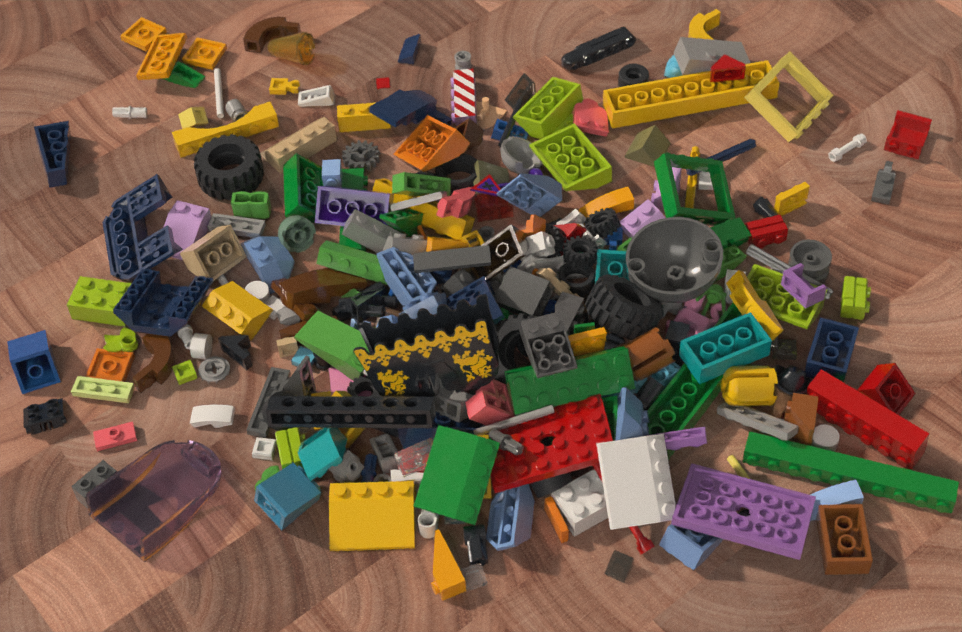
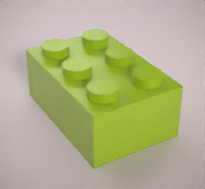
M80 276L67 303L71 318L125 327L126 324L113 313V309L132 283Z

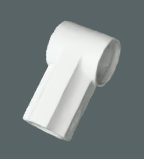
M424 509L421 510V514L418 517L421 536L424 538L435 537L440 514Z

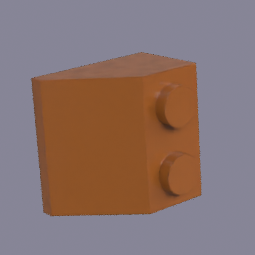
M793 393L792 401H787L784 421L798 426V433L792 437L796 443L811 446L815 430L817 396Z

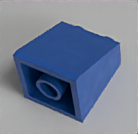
M46 330L7 341L9 360L22 394L61 382Z

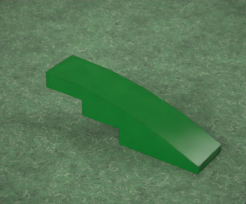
M178 61L174 65L169 78H164L163 80L185 87L196 88L205 79V76Z

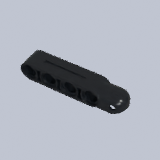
M620 27L582 43L573 51L564 54L561 58V65L568 70H576L583 66L591 65L632 47L636 42V37L626 27Z

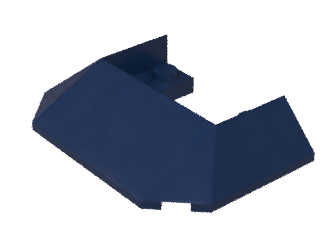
M158 174L116 199L111 206L113 208L109 217L106 216L102 222L110 273L113 277L131 281L137 277L142 269H152L183 250L174 242L172 228L168 225L148 237L145 216L173 198Z

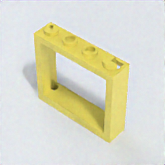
M789 51L744 98L790 142L793 138L797 140L804 133L802 130H806L813 123L811 120H815L822 113L820 110H824L829 105L828 101L833 94ZM783 68L817 101L816 105L795 128L760 93Z

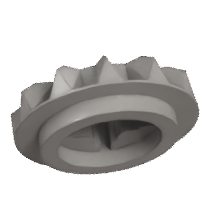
M214 356L205 359L200 364L198 371L202 381L206 380L208 384L211 382L217 384L219 380H225V376L229 375L230 366L226 359ZM213 366L217 369L216 374L212 372Z

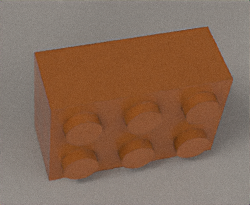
M863 504L819 505L816 523L825 575L869 574L873 559Z

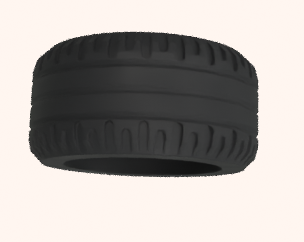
M463 153L459 157L436 167L435 174L438 177L448 178L447 176L454 172L470 174L465 179H451L450 196L455 190L474 186L473 181L477 178L474 166L477 161L475 157Z

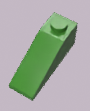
M402 172L392 175V194L425 196L446 191L447 196H450L451 179Z

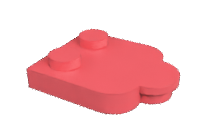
M584 99L582 103L575 104L572 111L573 124L575 123L584 133L607 137L609 133L607 112L592 99Z

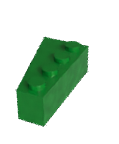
M740 217L736 219L731 218L724 223L710 227L720 239L723 249L734 244L739 247L745 244L752 236Z

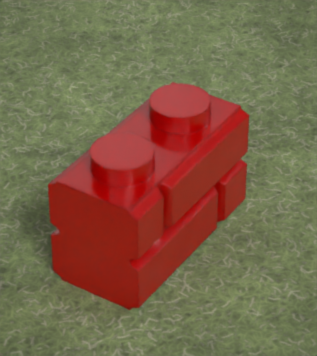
M781 215L745 223V226L752 235L748 239L749 246L753 244L758 248H764L767 245L781 244L787 240L788 228Z

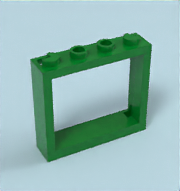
M669 152L661 154L654 161L666 218H690L707 226H715L731 218L736 219L722 161L704 159L697 156L690 157L683 154L675 155ZM672 167L709 172L718 211L681 207Z

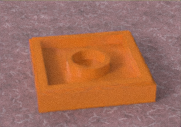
M97 348L85 377L125 382L135 358L134 352H109L105 349Z

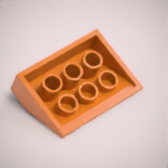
M427 115L393 155L420 171L426 172L459 157L467 150L470 142L457 129Z

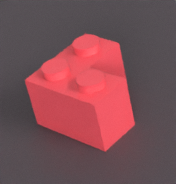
M494 379L487 385L479 388L476 394L465 402L469 419L486 426L515 417L506 384Z

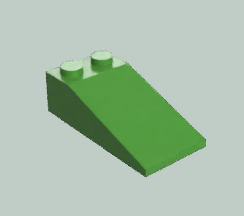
M317 311L294 336V339L351 380L354 378L360 379L359 376H364V368L353 352L356 347H364L369 352L359 330Z

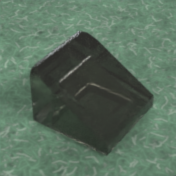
M614 550L605 570V575L624 583L633 568L634 558Z

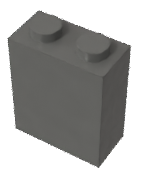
M510 266L503 275V281L495 291L494 298L501 308L516 314L523 313L540 317L555 287L546 279Z

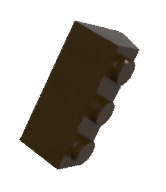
M511 224L481 245H489L491 265L472 267L476 280L485 276L489 281L526 255L529 244L523 231Z

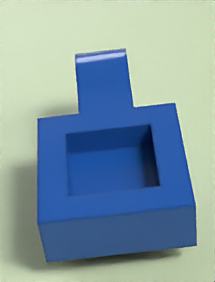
M622 227L618 228L617 232H613L612 236L608 235V238H604L607 242L606 245H609V250H616L617 245L622 244Z

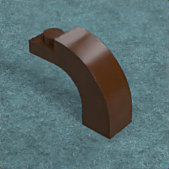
M271 17L255 23L247 30L243 37L245 51L261 53L265 44L275 38L300 40L302 36L300 23L287 22L286 17Z
M147 333L142 337L145 349L153 355V359L145 368L132 377L135 387L140 393L150 388L156 381L162 385L173 371L172 366H174L175 358L167 336Z

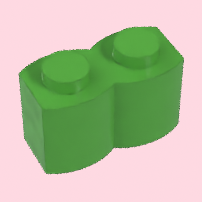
M261 191L232 193L231 205L234 216L255 219L270 218L271 204L268 193Z

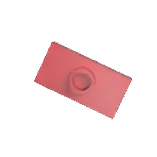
M133 421L93 432L97 452L137 441Z

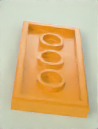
M186 33L156 35L138 70L137 79L169 78L187 40Z

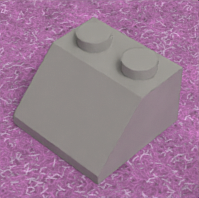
M395 233L394 236H388L382 251L395 247L399 251L411 255L413 253L426 252L427 240L422 235H413L412 238H408L406 234Z

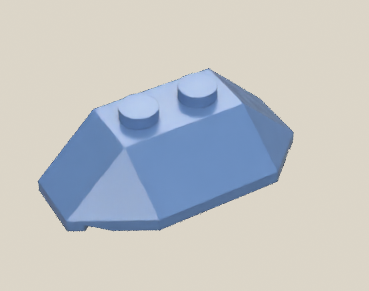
M259 236L240 243L260 280L268 285L270 294L275 292L271 288L273 280L290 278L295 261L289 251L281 244L278 237Z
M395 247L377 253L385 281L402 306L412 302H420L419 298L428 293L431 294L435 289L437 282L430 272H414L413 255L399 251Z
M626 387L622 388L618 394L615 441L648 435V411H644L642 402Z
M529 484L498 492L491 502L486 540L498 551L516 547L531 538L535 501Z

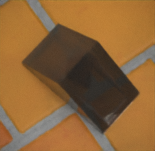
M523 73L505 98V101L514 109L517 100L522 99L524 106L536 94L535 82L526 73Z

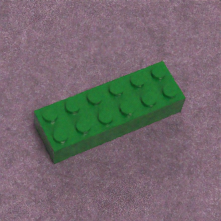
M621 346L574 356L577 369L538 379L532 366L505 371L514 414L530 412L550 405L558 406L569 402H577L597 394H601V396L620 392L624 387L628 390L635 389L628 349Z

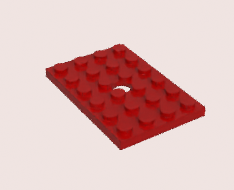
M601 394L590 396L581 401L553 407L555 413L498 430L505 435H511L513 440L522 444L523 453L514 455L507 450L498 448L491 471L494 492H502L600 464L597 443L613 441ZM545 437H555L550 446H544L541 443Z

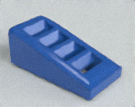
M497 119L491 139L500 140L508 122ZM514 124L509 137L514 136L527 140L528 133L521 126Z

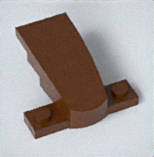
M332 268L313 270L289 279L273 280L271 283V288L280 296L282 304L293 310L303 321H309L319 311L313 304L330 303L333 296H344L350 289H366L367 281L364 278Z

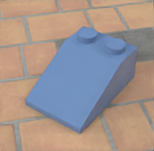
M670 524L659 545L669 554L683 562L685 566L695 570L709 557L723 539Z

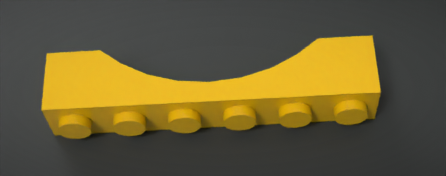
M271 102L254 106L245 116L228 125L208 129L187 127L172 132L178 153L182 158L197 153L199 148H203V144L210 142L212 138L216 137L217 139L222 135L230 136V134L236 135V137H248L277 128L279 124L277 114Z

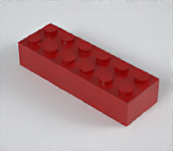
M822 369L808 385L807 395L818 397L816 414L818 413L825 417L829 423L838 425L847 434H853L858 437L865 445H871L876 448L883 456H889L896 460L900 466L912 470L925 453L929 438L928 432Z

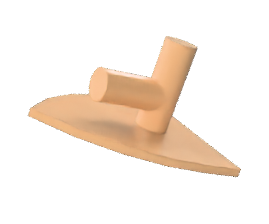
M483 97L482 102L476 101L477 125L484 130L495 125L497 119L501 120L507 110L489 105V98Z

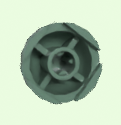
M299 215L285 218L278 228L279 241L290 252L296 251L300 253L307 250L314 241L312 240L314 234L316 235L315 227L311 221Z

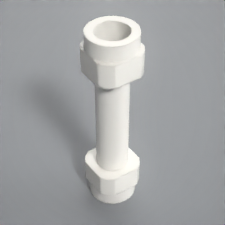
M858 134L853 137V141L843 147L831 150L828 154L829 159L833 162L842 159L843 154L855 147L860 148L867 142L865 135Z

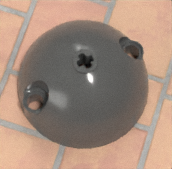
M684 217L663 218L649 223L633 236L626 251L629 280L651 298L668 303L687 302L704 294L717 279L723 261V247L715 232L697 220Z

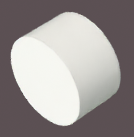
M253 281L245 287L246 291L263 303L270 298L269 288L265 282Z
M195 333L190 345L191 357L198 359L209 358L212 351V336L210 334Z
M826 424L815 427L811 446L835 452L839 441L838 431Z

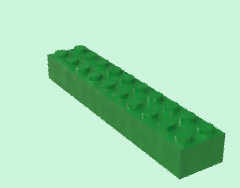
M734 303L729 306L714 327L742 316ZM684 364L648 409V435L692 429L721 392L720 384L723 375L699 384L686 364ZM666 450L668 460L676 450Z

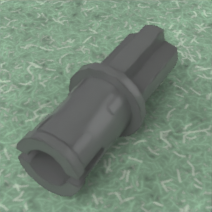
M497 429L490 431L489 439L500 442V449L507 450L514 455L523 453V445L513 440L511 435H505Z

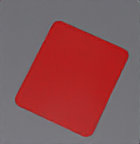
M389 77L376 78L377 89L390 88Z

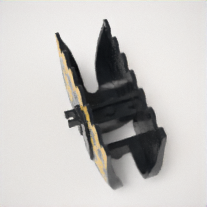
M487 294L479 295L476 298L475 305H470L467 300L460 299L456 304L457 308L455 310H451L446 304L438 305L436 314H430L427 309L421 308L417 312L416 319H412L407 313L399 314L397 323H391L388 318L382 317L378 321L377 328H373L368 322L359 323L358 328L369 352L364 347H356L353 352L366 371L375 390L383 397H434L439 394L440 380L446 390H455L456 393L477 389L490 383L498 374L500 343L490 312Z

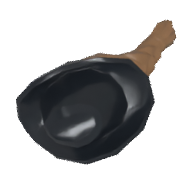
M776 365L774 368L778 384H774V396H777L772 411L773 417L781 419L786 410L787 401H792L793 393L807 394V387L812 382V379L807 378L806 372L796 366L790 365L785 368Z

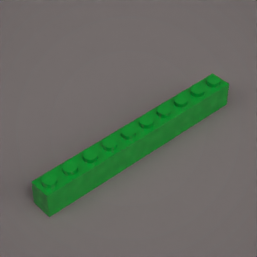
M749 431L742 463L750 466H759L771 471L787 473L791 476L828 483L832 486L857 480L861 492L952 514L956 503L959 481L788 440H780Z

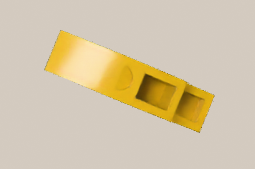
M738 270L726 282L731 291L729 296L742 315L752 313L773 341L783 331V328L767 302L759 298L745 273Z

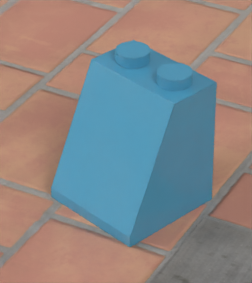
M294 463L260 483L256 487L254 501L281 531L317 502L321 495L318 484L314 481L311 482L306 477L304 469L300 466L297 467Z

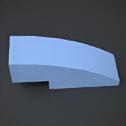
M857 480L837 484L810 494L816 497L810 521L816 520L819 505L862 504L864 496Z

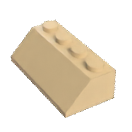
M322 117L261 152V156L282 174L283 165L296 153L309 158L337 141L335 126L325 117Z

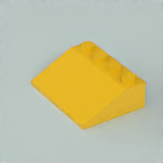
M414 481L330 483V551L415 549Z

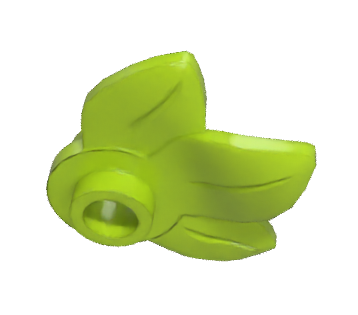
M123 327L120 335H104L106 345L103 349L109 352H132L138 348V341L135 338L136 333L129 328Z

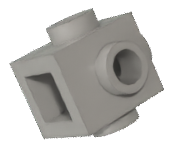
M345 450L343 461L336 467H330L329 470L338 482L348 483L355 482L360 477V472L364 466L355 454Z

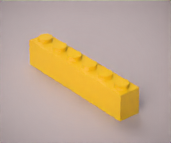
M386 178L377 179L372 191L392 193V181ZM394 194L393 203L421 196ZM437 201L408 207L424 213L421 223L422 227L432 228L436 230V233L450 236L451 239L461 240L462 236L471 233L475 218L468 215L461 218L454 216L441 218L437 216V205L439 203Z

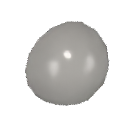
M514 136L508 137L501 145L500 152L504 165L511 172L517 174H528L533 168L539 169L543 163L530 149L529 144L531 142Z

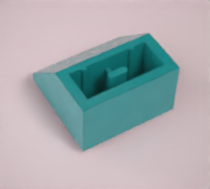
M322 428L300 444L298 455L310 481L316 477H322L330 467H336L343 461L348 439L338 428Z

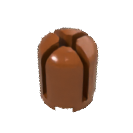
M657 327L652 328L624 345L629 352L635 381L648 378L676 361L672 359L675 353L668 339L664 340L657 333L660 331Z

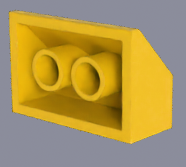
M375 103L337 105L339 132L390 129L391 125L369 112V106Z
M233 281L212 290L202 304L203 308L241 335H248L251 341L273 311L272 308Z

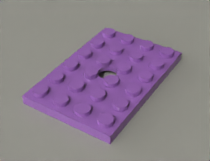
M691 463L672 517L671 525L800 560L816 497ZM741 507L749 509L750 516H741L736 511H739Z

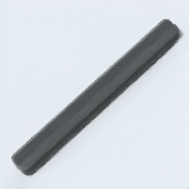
M753 244L746 251V254L782 274L783 271L792 267ZM802 273V277L805 278L809 283L814 284L816 286L823 285L817 280ZM827 287L825 299H829L833 293V290Z

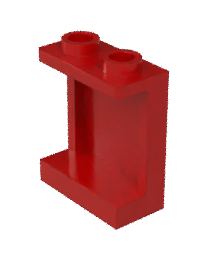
M897 110L889 136L886 138L884 150L919 160L932 119Z

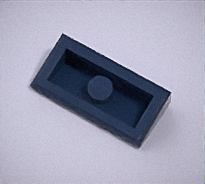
M421 34L405 39L398 63H415L421 45Z

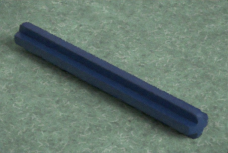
M750 138L705 159L725 162L754 149L756 141ZM686 169L687 175H690V176H693V175H696V174L702 172V171H696V170Z

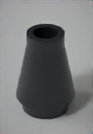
M760 197L753 204L754 212L764 218L779 215L768 198Z

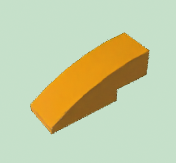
M624 187L594 199L578 209V211L587 218L590 217L591 213L595 214L594 211L596 210L599 212L602 208L604 210L605 208H612L617 215L619 212L634 209V197L629 187Z

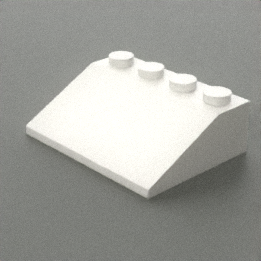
M664 434L597 443L610 530L672 520L676 505Z

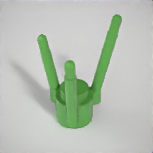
M713 284L704 294L695 299L699 301L706 295L708 301L701 313L703 316L706 315L711 303L715 304L720 300L722 314L726 311L725 298L727 293L718 284Z

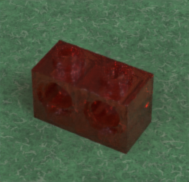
M485 193L474 195L478 222L514 217L513 204L503 198Z

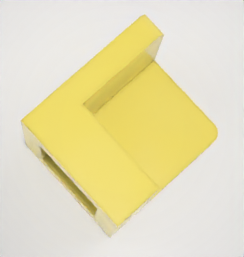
M191 107L178 114L182 129L208 124L204 107Z

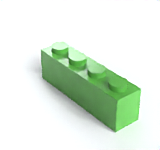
M327 240L320 246L316 264L388 285L377 255Z

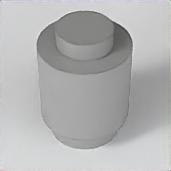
M238 99L228 101L225 106L227 113L234 122L247 114L246 109Z

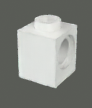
M541 231L526 237L529 244V249L526 253L527 257L532 254L533 256L544 258L555 253V241L551 235Z

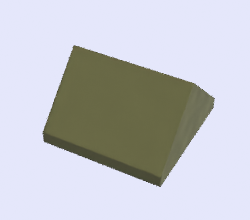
M656 125L637 133L625 154V158L655 167L654 161L661 154L667 152L670 141Z

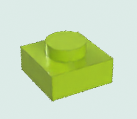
M191 360L172 366L179 385L198 379Z

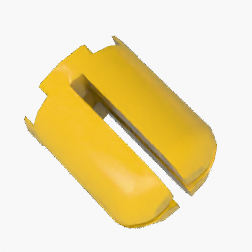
M732 366L723 374L720 384L721 392L725 402L731 406L773 405L777 396H773L774 384H778L774 368H769V366Z

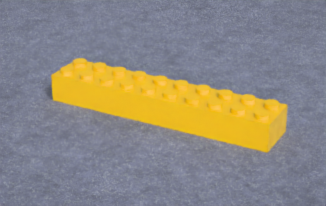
M768 60L745 64V77L740 80L710 83L711 71L607 89L603 90V107L607 112L608 120L613 129L747 104L749 102L744 97L772 67ZM775 76L760 92L767 100L777 98L779 81Z

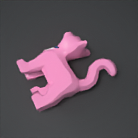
M705 296L699 301L692 299L684 302V307L678 311L674 321L689 324V337L714 327L720 319L718 311H722L721 303L711 307L710 314L712 319L710 320L698 313L703 309L702 302ZM668 320L666 322V333L668 331L671 320Z

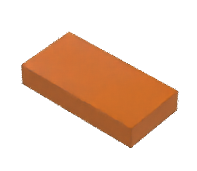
M553 497L545 498L544 510L560 542H567L569 539V528Z

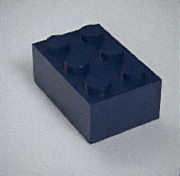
M820 317L806 362V377L814 379L822 369L844 382L859 327Z

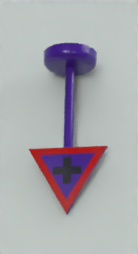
M533 168L528 172V174L543 175L538 168ZM489 174L473 186L470 191L498 196L497 192L509 183L497 184Z

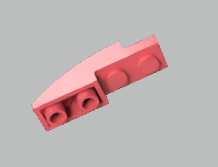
M472 187L455 190L451 196L441 198L437 205V216L441 218L448 216L461 218L467 215L475 195L474 191H470Z

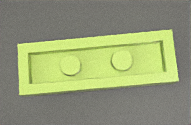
M77 376L71 393L75 397L129 403L135 386L134 383Z

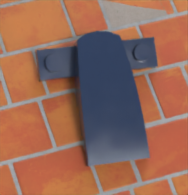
M400 89L389 95V97L369 106L371 114L395 128L400 124L405 126L411 122L417 124L427 115L449 126L452 124V118L436 110L437 99L421 90L403 91Z

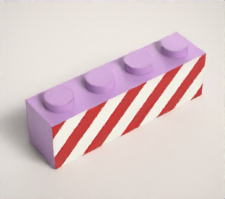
M474 69L453 70L454 77L451 78V87L454 88L451 89V98L454 99V101H451L452 111H454V113H451L452 123H456V126L470 118L477 124Z

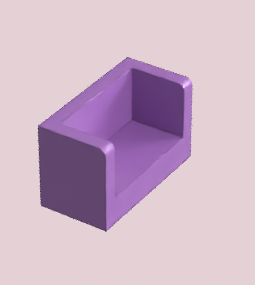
M800 263L783 271L781 286L806 309L824 300L827 287L823 284L814 288L802 277L804 265Z

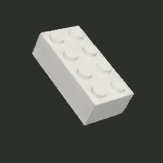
M595 470L586 473L551 493V497H553L566 525L574 537L608 518L603 483Z

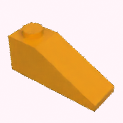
M438 529L435 530L434 582L431 583L435 595L439 594L442 601L465 592L466 582Z

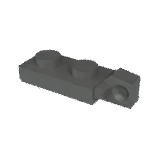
M886 161L884 169H879L877 172L871 201L884 204L890 203L896 177L895 172L891 171L893 162Z

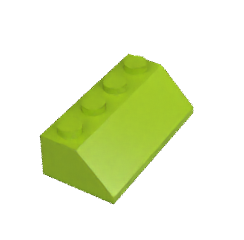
M552 77L513 116L515 121L531 137L542 139L552 134L572 113L575 104L582 103L584 100L581 85Z

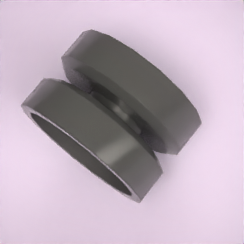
M810 239L802 240L791 248L788 265L793 267L802 263L804 265L802 273L824 284L828 279L832 253L824 243Z

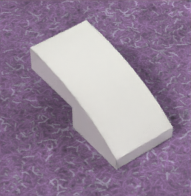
M202 405L193 407L190 424L194 428L212 424L214 428L232 425L235 407L230 405Z

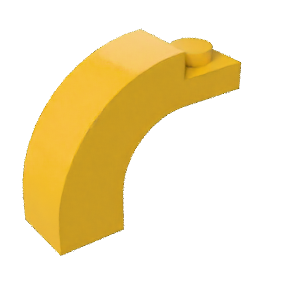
M715 9L705 16L701 13L694 16L689 24L688 38L714 40L706 32L720 25L721 12Z

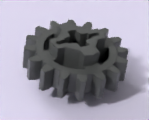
M358 140L357 144L351 142V146H345L346 150L342 151L344 166L349 169L364 168L365 173L366 169L371 171V167L376 168V163H380L378 146H374L373 142L367 144V140L363 143Z

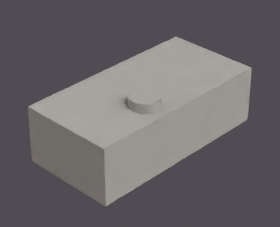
M680 37L673 52L682 75L711 71V67L724 54L745 64L751 63L742 42Z

